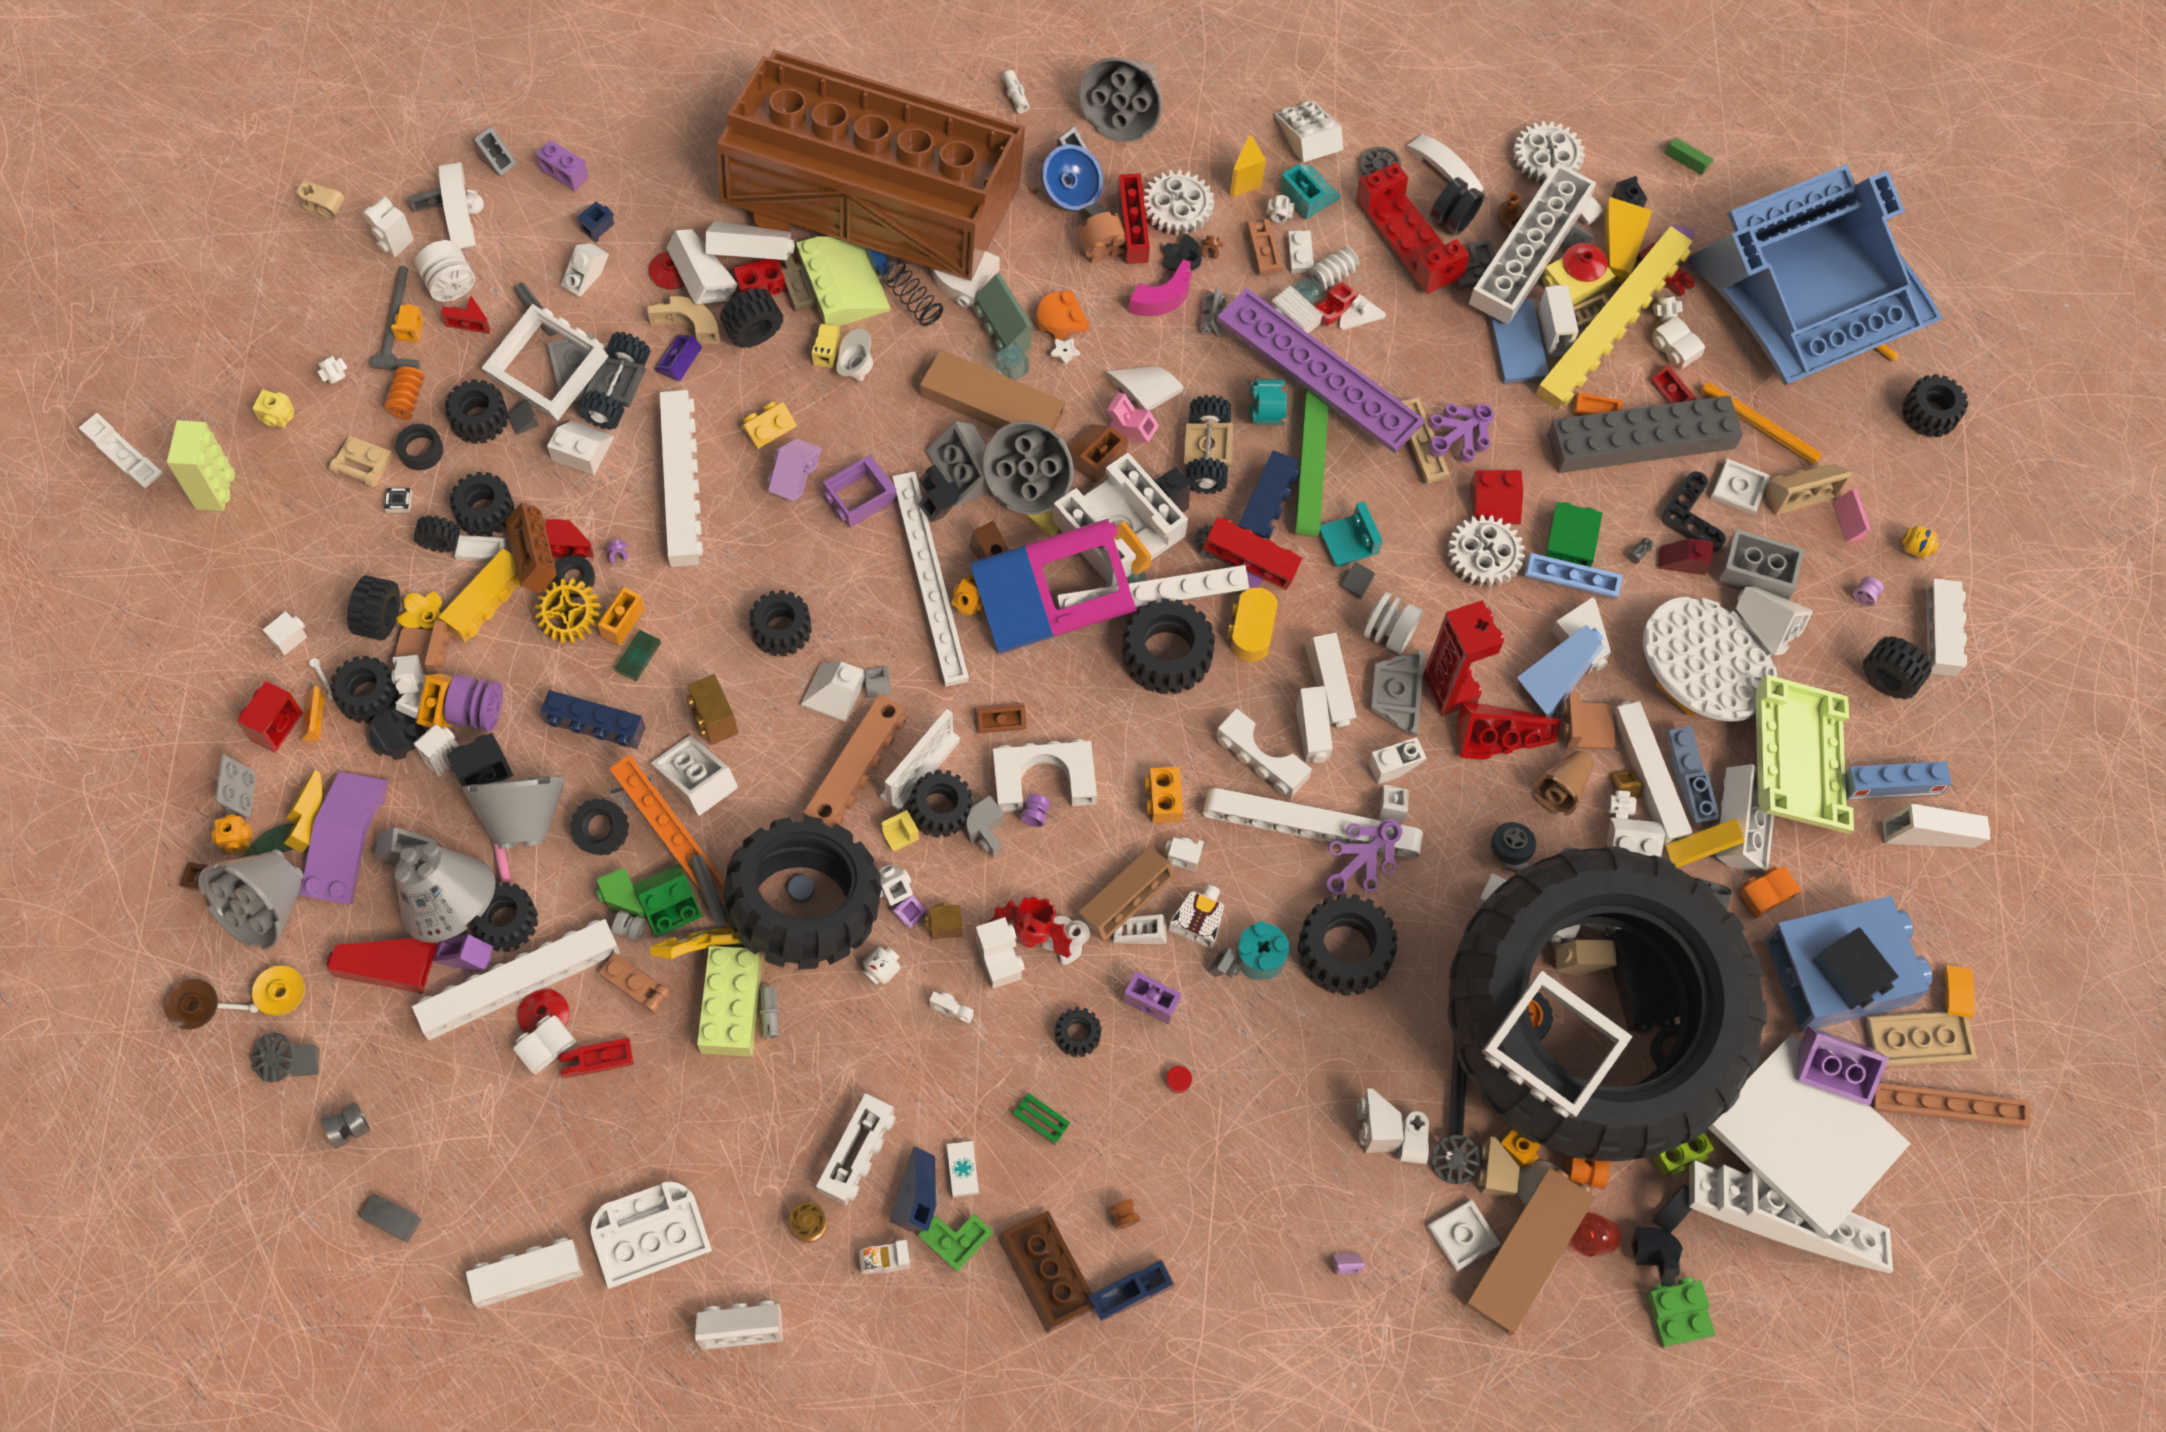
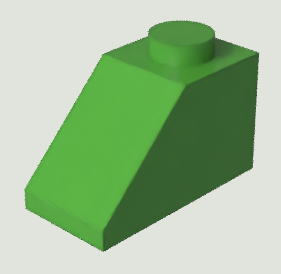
M625 867L596 879L600 888L595 889L601 903L606 901L609 910L615 912L623 910L629 912L632 917L640 916L647 919Z

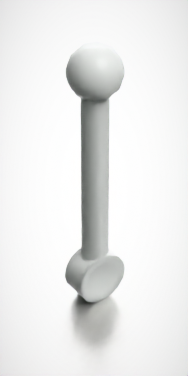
M317 658L311 659L309 662L310 666L318 673L328 691V698L334 700L331 695L330 685L320 668L319 660Z
M218 1003L217 1007L249 1010L251 1013H256L259 1010L254 1003L250 1005Z

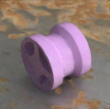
M1865 576L1860 582V587H1857L1853 592V596L1859 603L1872 606L1877 601V596L1883 592L1884 587L1879 580Z

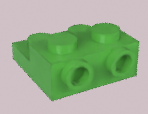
M1693 1277L1678 1280L1679 1285L1673 1287H1662L1661 1284L1653 1286V1291L1646 1295L1662 1348L1710 1338L1716 1335L1707 1309L1710 1305L1702 1280L1694 1281Z

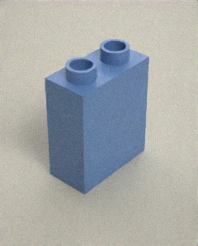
M1892 896L1780 922L1766 936L1764 940L1800 1033L1805 1032L1807 1026L1817 1029L1911 1006L1930 990L1928 987L1932 983L1930 966L1923 956L1916 957L1909 940L1913 936L1911 919L1905 910H1897ZM1860 927L1899 977L1892 983L1894 988L1883 996L1877 993L1873 996L1875 1000L1862 1009L1860 1006H1857L1850 1010L1812 960L1821 951Z

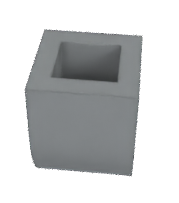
M991 796L980 801L971 809L967 817V836L971 844L978 840L981 849L985 853L989 852L994 858L1001 854V843L992 831L1004 824V814Z

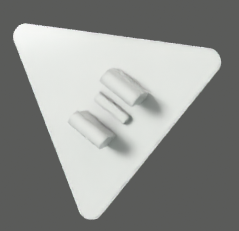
M1359 294L1347 311L1341 315L1339 329L1345 330L1384 319L1386 313Z

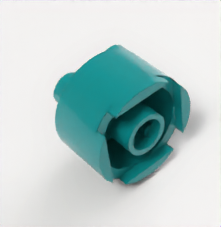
M1255 379L1254 382H1249V396H1252V405L1248 406V418L1255 425H1284L1281 419L1286 418L1287 395L1281 389V386H1286L1284 379Z
M1264 921L1257 922L1246 928L1240 936L1236 953H1238L1236 955L1237 964L1242 967V973L1251 979L1274 978L1282 971L1289 952V941L1278 927Z

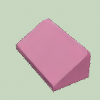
M1852 489L1833 503L1847 542L1863 540L1870 530L1859 494L1856 489Z

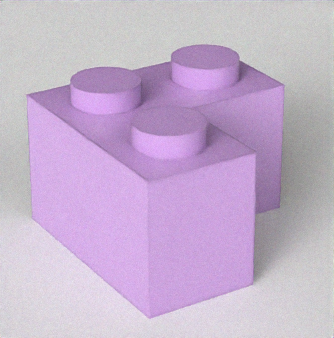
M797 438L778 448L774 455L775 468L771 471L768 478V483H770L768 491L792 501L800 498L803 494L808 474L817 468L822 448Z

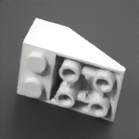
M1307 101L1300 106L1288 107L1281 112L1275 113V117L1293 152L1303 162L1343 150L1341 125L1315 101Z

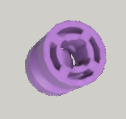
M1029 794L1026 799L1027 807L1022 811L1021 820L1028 825L1042 827L1046 820L1045 812L1049 810L1051 801L1038 794Z

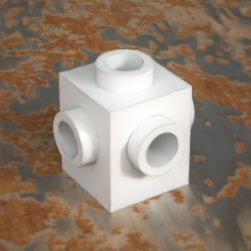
M896 864L884 866L879 870L882 887L880 898L884 897L890 906L913 895L909 886L911 879L905 869L901 870Z

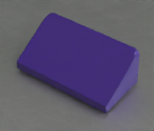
M677 335L655 368L656 372L676 381H681L702 349V346L694 336Z

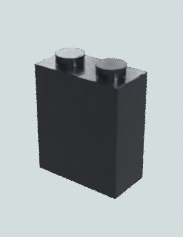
M1860 927L1821 951L1812 960L1850 1010L1857 1006H1860L1862 1009L1875 1000L1873 996L1877 993H1880L1881 996L1888 993L1894 988L1892 983L1899 977Z

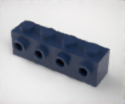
M1274 450L1272 451L1238 527L1249 529L1255 535L1270 540L1275 528L1272 524L1274 520H1279L1283 511V507L1280 506L1283 501H1288L1292 489L1289 486L1291 482L1296 483L1300 473V470L1297 469L1299 460Z
M552 690L548 691L540 710L544 722L552 727L568 729L577 734L589 735L598 740H607L623 747L638 749L646 728L641 715Z

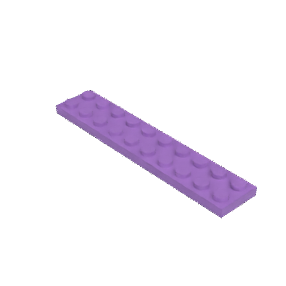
M1245 288L1217 316L1218 323L1394 454L1424 424V418L1249 289Z

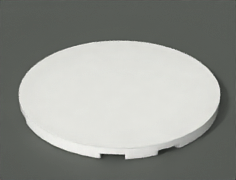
M1678 597L1660 605L1645 625L1643 647L1647 662L1659 683L1677 701L1698 714L1721 721H1741L1756 715L1755 692L1760 679L1765 675L1777 677V669L1773 666L1772 654L1742 616L1733 610L1729 612L1720 607V603L1712 600Z

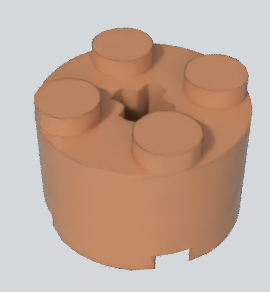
M1110 212L1099 213L1086 220L1088 224L1084 227L1081 224L1078 226V237L1086 256L1091 259L1092 263L1100 262L1104 256L1110 254L1118 256L1125 251L1126 234L1118 214L1115 213L1114 216H1111Z

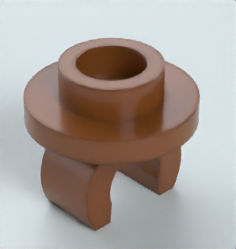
M1206 236V240H1201V244L1206 245L1202 249L1203 257L1206 256L1208 249H1213L1215 251L1214 259L1218 258L1219 250L1217 247H1223V243L1219 242L1220 238Z

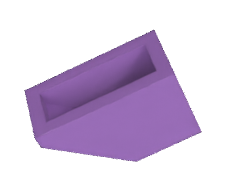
M469 934L454 936L439 942L433 962L467 971L485 970L490 963L493 946Z

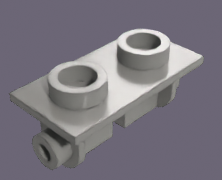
M1215 287V293L1207 292L1203 297L1202 311L1203 313H1210L1201 315L1200 329L1206 335L1215 331L1217 336L1220 337L1221 328L1224 326L1217 322V316L1226 308L1227 303L1226 297L1221 294L1218 287Z

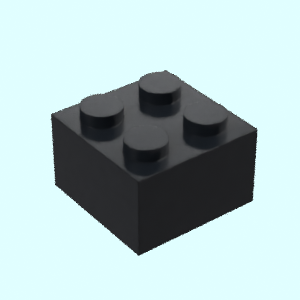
M493 733L481 735L474 742L465 746H458L446 755L462 786L500 782L514 776Z

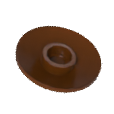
M190 979L177 984L169 992L165 1001V1013L168 1020L174 1026L185 1030L197 1029L207 1024L215 1015L218 1007V996L215 989L209 983L199 979ZM193 1004H198L194 1011L190 1010Z

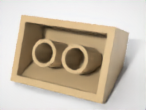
M1835 463L1826 466L1821 464L1812 470H1799L1790 476H1777L1773 478L1766 488L1765 494L1775 515L1839 498L1853 474L1850 470Z

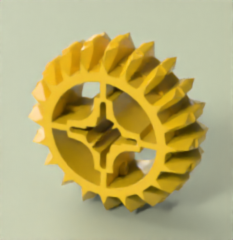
M561 579L560 586L552 582L553 589L550 591L548 588H545L544 592L547 595L545 597L542 595L538 596V599L543 603L535 605L537 610L542 611L535 614V618L541 620L538 626L545 628L543 633L546 636L551 635L552 640L556 641L560 637V642L563 644L567 642L568 637L571 643H576V636L584 640L585 636L583 633L586 631L591 635L593 632L589 627L591 625L597 627L598 623L593 619L601 617V614L595 611L601 608V604L595 602L598 596L591 594L593 589L590 586L585 588V583L582 581L576 585V580L570 579L567 585L566 580ZM569 593L582 596L586 604L573 603ZM560 597V603L556 607L551 608L556 599ZM569 606L573 610H570L567 616L564 612L568 610L567 607ZM585 614L583 620L576 626L577 618ZM551 618L563 619L567 629L555 627Z

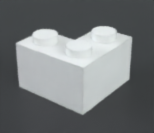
M1005 917L976 927V944L992 989L1021 980L1022 970H1025L1021 956H1016L1013 949L1016 947L1014 927L1012 924H1007Z

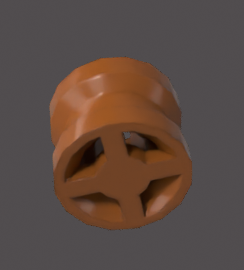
M1132 1199L1116 1203L1108 1209L1110 1215L1115 1218L1114 1225L1116 1230L1127 1228L1140 1221L1139 1215L1134 1212V1202Z

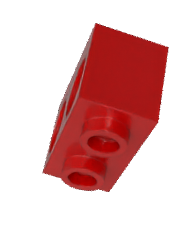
M764 259L733 268L739 293L749 289L754 290L755 288L765 289L771 295H777L786 291L785 278L778 259Z

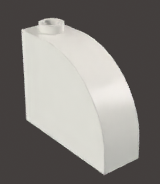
M985 251L972 281L931 268L932 277L937 287L946 296L957 301L962 307L974 309L975 296L998 273L1000 257Z

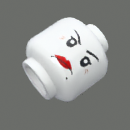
M876 947L864 959L863 966L865 969L863 972L876 985L879 982L887 984L900 970V964L897 962L899 956L890 947L886 950L882 947Z

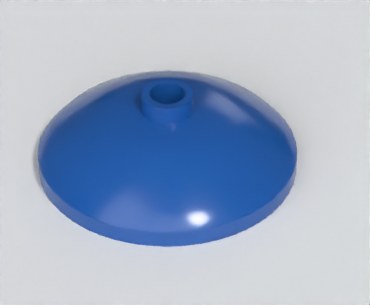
M1071 144L1062 145L1052 150L1043 162L1041 169L1043 188L1050 200L1060 208L1068 211H1081L1085 206L1094 204L1100 197L1103 189V173L1096 158L1085 148ZM1064 179L1068 181V185L1065 184Z

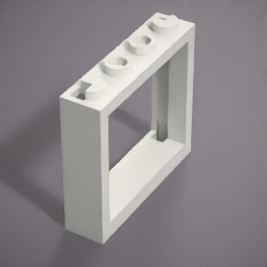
M532 304L483 365L482 369L492 380L525 401L528 400L531 405L558 421L609 356L603 350L604 345L599 343L597 339L593 338L590 340L581 329L576 327L574 330L563 318L559 317L556 319L553 317V313L547 308L540 309ZM541 324L546 325L589 352L588 356L552 401L504 372Z
M1540 971L1489 1040L1482 1053L1486 1055L1485 1059L1495 1068L1501 1066L1509 1072L1507 1076L1519 1085L1525 1083L1531 1088L1530 1093L1542 1102L1546 1099L1554 1105L1552 1109L1556 1113L1561 1114L1565 1118L1567 1116L1573 1118L1581 1111L1633 1036L1546 973ZM1539 988L1615 1043L1573 1104L1497 1049Z

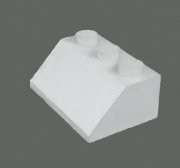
M761 1301L758 1303V1306L747 1307V1304L744 1303L731 1305V1309L720 1310L718 1306L706 1307L704 1312H697L696 1342L701 1350L782 1342L781 1307L779 1304H774V1301Z

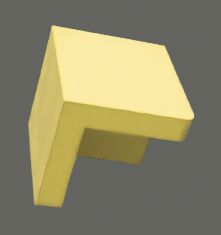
M907 810L881 823V832L893 852L919 840V830Z

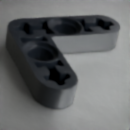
M1694 471L1687 476L1662 514V522L1687 539L1710 541L1713 537L1716 538L1717 541L1713 543V552H1717L1725 543L1724 533L1690 512L1708 483L1706 475ZM1693 482H1700L1694 491L1690 489ZM1685 495L1689 497L1691 503H1682L1679 500V496ZM1673 513L1677 515L1674 519L1670 518V515ZM1685 519L1686 521L1681 525L1680 523ZM1687 525H1697L1699 532H1691ZM1703 532H1707L1705 536L1702 538L1701 536Z

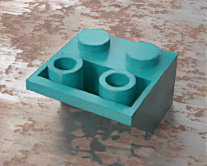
M1297 164L1281 174L1279 191L1290 199V203L1295 204L1294 207L1306 220L1341 198V195L1313 166Z

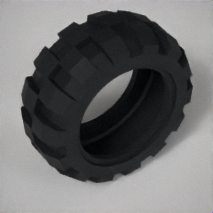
M808 816L804 817V822H792L791 817L775 820L770 824L769 830L765 831L760 827L743 840L742 847L733 852L727 865L726 879L724 880V912L730 928L735 933L739 932L738 940L754 955L761 951L765 954L766 962L784 968L785 962L798 964V970L816 969L820 961L827 960L829 965L849 956L851 947L854 949L860 947L872 932L873 922L877 920L882 889L880 872L873 865L874 858L861 841L854 843L853 834L838 824L831 828L823 825L822 818ZM789 868H809L820 871L832 878L840 886L846 899L837 909L826 915L816 918H795L782 914L772 908L760 894L759 887L768 877L779 871Z

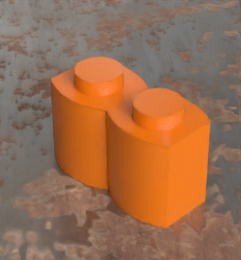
M1773 866L1763 872L1764 877L1758 880L1753 877L1742 884L1744 888L1739 894L1755 918L1788 902L1801 892L1800 887L1785 866L1778 869L1776 866Z

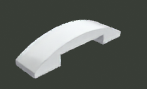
M1421 134L1407 145L1406 149L1421 162L1426 159L1449 181L1460 177L1468 182V190L1476 188L1483 192L1482 185L1470 168L1441 142Z
M462 163L439 166L441 194L450 239L459 246L460 250L476 247L474 230L470 221Z
M98 413L79 427L80 431L110 461L144 489L163 474L147 457L144 458L124 440Z

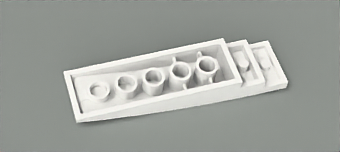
M1696 1160L1689 1165L1690 1208L1750 1232L1809 1252L1889 1274L1893 1272L1889 1228L1850 1212L1830 1236L1824 1239L1753 1170L1748 1174H1744L1726 1165L1716 1170Z

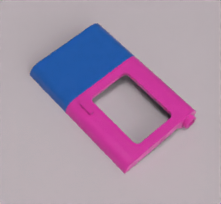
M1105 519L971 562L972 572L997 650L1000 654L1137 611L1115 542V536L1119 535L1115 522L1110 523L1109 519ZM1099 546H1105L1119 586L1118 591L1061 610L1056 609L1044 575L1043 565Z

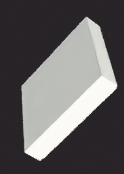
M1726 458L1710 499L1754 516L1770 475Z
M1472 1199L1427 1226L1455 1273L1501 1245Z

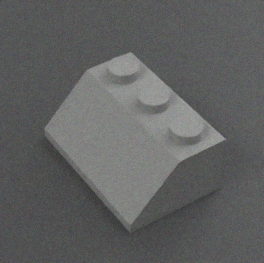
M955 421L926 451L947 482L956 481L960 496L955 505L960 506L990 493L991 490L986 482L983 471V458L986 449L984 442L974 424Z

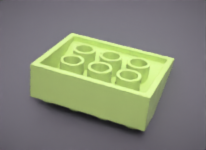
M820 236L796 243L799 262L803 264L824 324L841 326L891 311L865 247L833 237Z

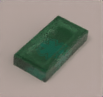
M639 630L614 668L615 672L637 682L661 645V640Z

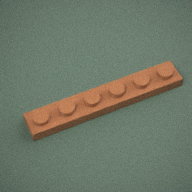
M1883 1083L1878 1084L1872 1099V1108L1875 1111L2019 1128L2030 1127V1102L2027 1100Z

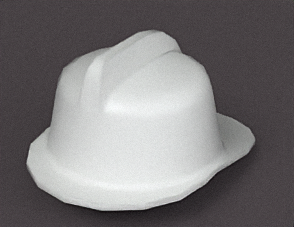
M852 330L842 340L836 368L839 375L850 376L858 381H863L865 375L872 369L873 359L870 355L871 337L866 330Z

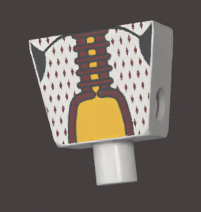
M1207 885L1203 894L1192 891L1172 918L1169 931L1213 950L1224 905L1216 901L1220 890L1215 886Z

